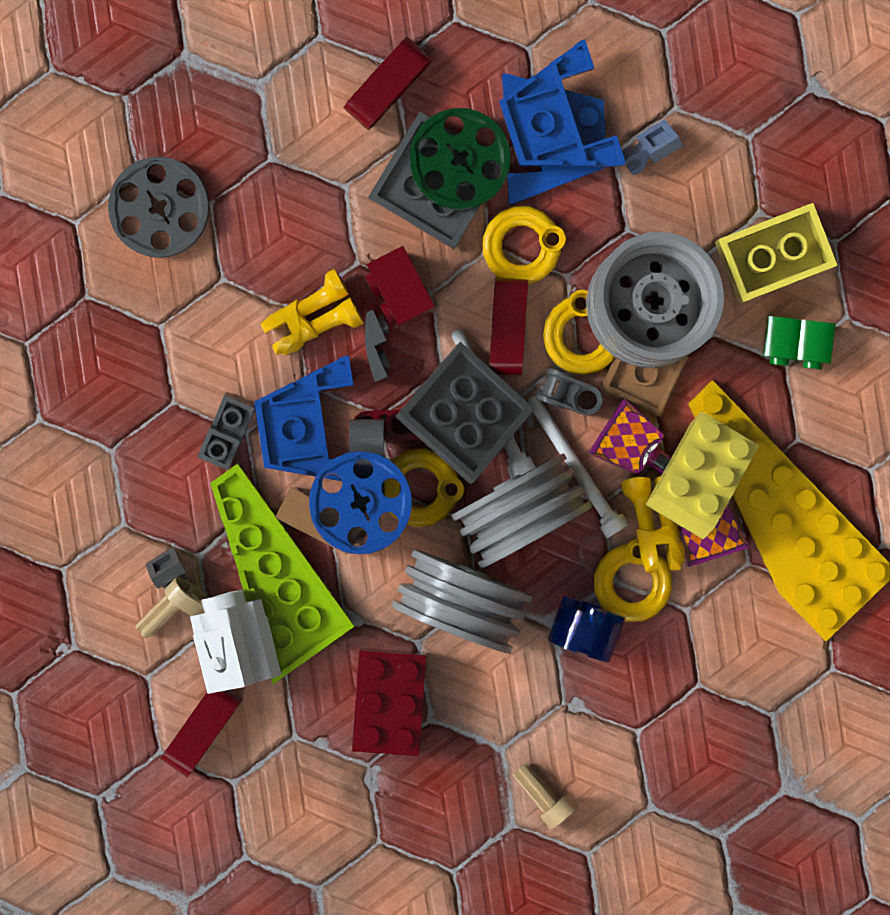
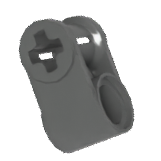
M551 368L547 369L546 373L549 376L542 394L537 395V400L585 416L594 415L599 411L602 405V396L597 388ZM559 381L560 383L556 391L555 396H552L555 386ZM590 391L595 394L597 404L594 408L584 410L578 405L577 400L582 392Z

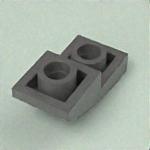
M374 310L367 312L365 344L370 369L377 383L388 378L386 371L391 369L384 350L377 353L375 347L387 342L385 335L390 333L383 314L376 317Z
M226 392L213 424L207 432L198 458L229 470L255 412V404Z

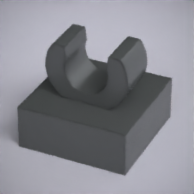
M174 547L146 563L149 576L157 589L162 586L165 589L170 584L169 582L177 577L187 580L184 564Z

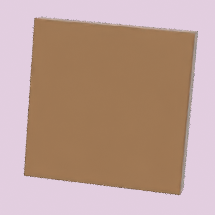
M686 356L673 364L656 368L633 366L615 357L600 389L661 417L689 357Z

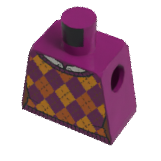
M625 399L620 402L588 451L590 455L636 475L640 474L645 465L663 474L672 458L657 448L664 435Z
M728 504L715 528L704 539L679 525L681 540L685 547L684 563L687 567L749 548Z

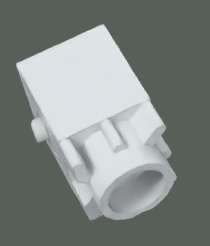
M244 589L201 600L204 613L190 616L207 694L246 687L281 675L262 599L247 602Z

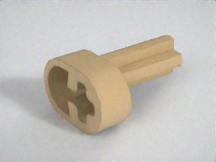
M177 577L164 589L165 596L135 625V628L141 632L142 637L147 639L148 637L151 638L179 609L190 616L202 614L204 610L201 600L208 598L206 594L186 579Z
M527 762L512 774L543 812L540 818L550 830L578 809L568 794L558 800Z

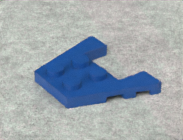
M585 39L579 41L574 47L556 58L535 76L533 75L499 101L520 166L622 167L626 165L617 135L585 146L582 144L562 80L592 71L595 68Z
M502 74L503 98L528 79L511 74ZM565 90L582 144L585 146L606 139L604 100ZM542 166V172L510 173L507 175L509 205H514L607 167Z
M343 356L309 375L254 401L264 468L316 477L321 469L331 461L328 454L319 392L321 390L354 386L349 356ZM329 474L325 477L326 479L342 481L335 474Z

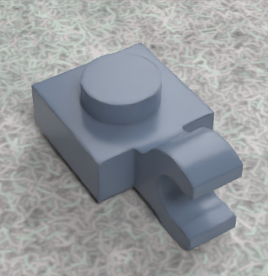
M664 119L636 136L639 143L626 148L622 153L626 163H628L626 165L632 175H635L645 168L650 158L656 163L682 147L683 144L679 136Z

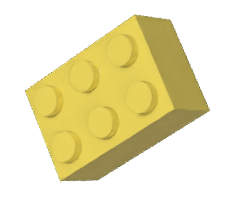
M814 203L733 233L715 242L739 304L838 266Z
M701 411L689 425L645 505L704 539L718 523L759 445Z

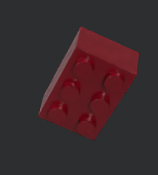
M404 246L366 264L370 272L364 276L375 297L383 296L385 303L381 304L380 307L390 326L397 324L399 329L402 330L435 313V306Z
M360 648L352 742L353 752L419 756L427 653Z

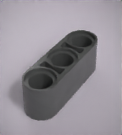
M350 419V452H371L384 457V419ZM359 460L354 464L353 472L358 478L366 479L373 473V466L368 460ZM383 482V484L381 485V490H382V493H383V494H384V482ZM351 485L355 494V502L351 504L352 509L359 508L361 513L367 514L366 504L370 502L368 496L362 498L360 494H357L354 485Z

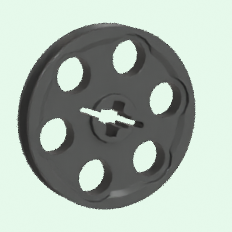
M150 157L133 163L116 179L109 196V218L117 236L130 249L149 257H171L186 251L201 237L209 218V198L204 184L188 166L171 158ZM154 165H161L166 170V178L158 184L152 183L148 179V171ZM183 180H191L195 183L196 192L190 198H182L177 192V187ZM128 183L135 184L139 192L138 197L132 202H126L120 196L121 188ZM148 191L160 202L166 200L167 205L164 207L170 224L160 214L151 213L150 210L154 208ZM186 213H193L198 218L197 227L190 232L183 231L179 223L182 215ZM130 216H134L140 221V230L134 235H127L122 229L123 221ZM159 231H164L170 236V244L164 250H157L152 245V237Z

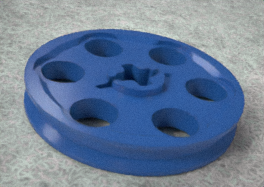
M350 452L331 460L316 476L309 497L310 514L318 533L331 546L351 554H370L392 544L405 529L412 507L410 488L400 469L385 457L371 452ZM359 460H368L372 464L373 473L370 477L361 479L354 474V464ZM329 474L338 475L342 480V487L336 493H328L322 486L323 479ZM387 479H395L401 485V492L395 498H388L382 493L381 485ZM351 485H354L357 494H360L362 498L368 496L370 502L366 504V513L370 521H367L364 513H361L359 508L352 509L351 504L355 502V494ZM326 508H333L339 513V522L334 527H325L320 522V514ZM384 513H392L398 519V527L392 532H385L379 527L378 520ZM355 527L363 528L368 536L367 542L360 547H355L348 541V533Z

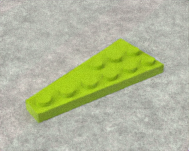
M236 464L210 484L227 533L246 600L251 602L262 599L281 671L280 676L271 678L274 685L355 625L279 519L275 518L276 515L241 466Z

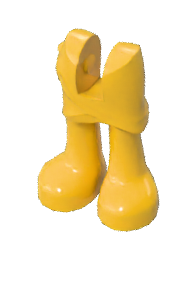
M335 268L325 274L324 286L302 301L296 299L288 306L272 313L260 323L265 334L280 329L285 324L288 325L292 333L282 337L272 345L275 355L283 354L287 356L290 353H294L304 346V343L318 337L319 334L333 327L347 324L352 328H356L364 324L362 316L351 297L312 321H308L305 316L350 295Z
M661 476L654 479L653 489L657 485ZM635 477L622 481L623 494L632 501L639 525L636 533L639 540L641 560L646 573L658 572L656 545L661 544L666 546L669 569L674 571L681 570L685 562V547L682 540H680L679 525L659 513L661 527L655 529L652 509L645 505L651 495V479L648 477Z

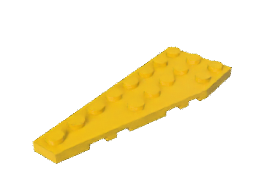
M712 380L688 403V406L694 418L702 411L759 445L732 495L733 500L760 552V556L772 577L778 593L824 641H828L890 581V563Z

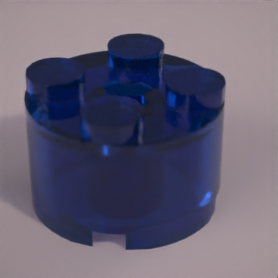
M563 595L548 640L572 652L587 654L590 658L610 662L626 617L611 611L600 610L601 607L584 600L581 602Z

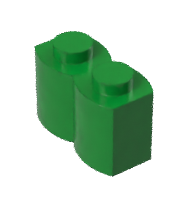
M768 316L762 357L770 358L769 364L789 366L790 360L803 362L802 368L822 370L823 364H831L836 324Z

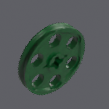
M467 108L447 109L430 117L418 129L410 149V169L419 190L435 204L453 210L472 209L492 199L502 188L510 167V149L501 128L485 114ZM457 117L463 122L464 128L460 134L450 135L445 131L444 123L448 118ZM482 128H488L495 134V141L490 146H481L476 141V133ZM429 138L437 143L438 151L434 156L425 157L421 155L418 147L422 140ZM447 144L459 154L463 152L468 154L466 163L473 174H470L467 168L460 164L452 165L454 156ZM488 161H495L501 167V174L496 179H487L482 174V166ZM436 171L442 174L444 184L440 189L431 190L425 185L424 180L428 173ZM470 183L474 186L476 194L472 200L462 201L457 197L456 189L460 184Z

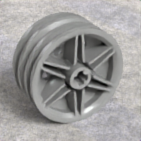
M668 232L644 233L622 243L596 269L588 287L586 298L587 316L595 337L611 355L637 367H663L686 357L710 338L722 315L724 290L716 265L709 255L696 243L683 236ZM652 262L660 264L662 268L660 273L651 272L649 266ZM627 276L631 285L630 288H624L620 285L621 277ZM679 281L687 282L689 286L688 292L684 293L681 291L678 284ZM650 296L652 297V302L658 305L653 310H651L650 304L645 303V300ZM620 310L631 313L629 321L622 322L618 318ZM678 314L686 315L687 323L685 326H680L677 323L676 317ZM649 328H652L658 337L654 341L647 338L646 333Z
M564 453L523 476L518 474L494 487V492L451 515L454 521L461 518L465 525L460 530L462 536L475 534L478 538L472 543L470 550L472 554L478 551L481 554L483 560L478 562L481 569L537 540L594 507L591 501L584 503L580 497L585 492L583 486H573L571 488L568 486L567 482L574 477L575 472L573 468L565 470L562 461L566 460L567 457Z
M413 549L411 556L417 560L414 566L407 565L405 569L409 577L414 579L413 584H399L397 591L403 594L401 600L394 599L391 607L450 634L500 652L511 654L513 646L508 644L510 637L517 638L520 631L510 622L512 619H525L527 612L521 608L524 602L531 603L533 596L462 564L458 565L432 554Z

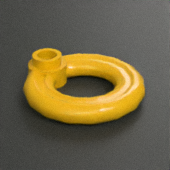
M513 206L499 212L488 223L483 236V256L488 268L497 277L528 279V285L544 279L555 268L561 254V249L565 246L566 235L543 211L530 206ZM516 226L530 227L539 235L540 254L532 263L527 265L511 263L505 257L502 250V241L505 234ZM551 233H556L559 236V242L554 246L547 243V237Z
M587 290L575 291L569 298L556 305L545 321L543 332L546 352L553 362L569 373L581 375L599 372L615 358L601 344L592 353L580 355L570 351L564 343L563 330L567 322L576 316H587L586 307L583 310H579L575 306V300L578 297L584 298L586 301Z
M425 448L409 449L391 460L403 475L414 468H424L435 474L439 481L437 498L426 507L418 508L412 506L407 525L425 527L438 523L448 516L456 502L464 496L465 486L462 480L458 478L456 471L433 450ZM395 479L384 481L385 496L388 498L397 497L401 492L400 483ZM449 483H454L458 488L454 496H450L446 492V486Z
M634 538L627 544H622L609 550L599 561L594 574V593L600 606L612 617L625 622H642L656 616L667 604L672 592V573L666 560L657 552L658 572L650 573L653 579V587L650 594L639 602H627L616 594L613 579L619 568L628 563L643 565L641 558L634 557L632 553L633 548L639 545L638 538Z

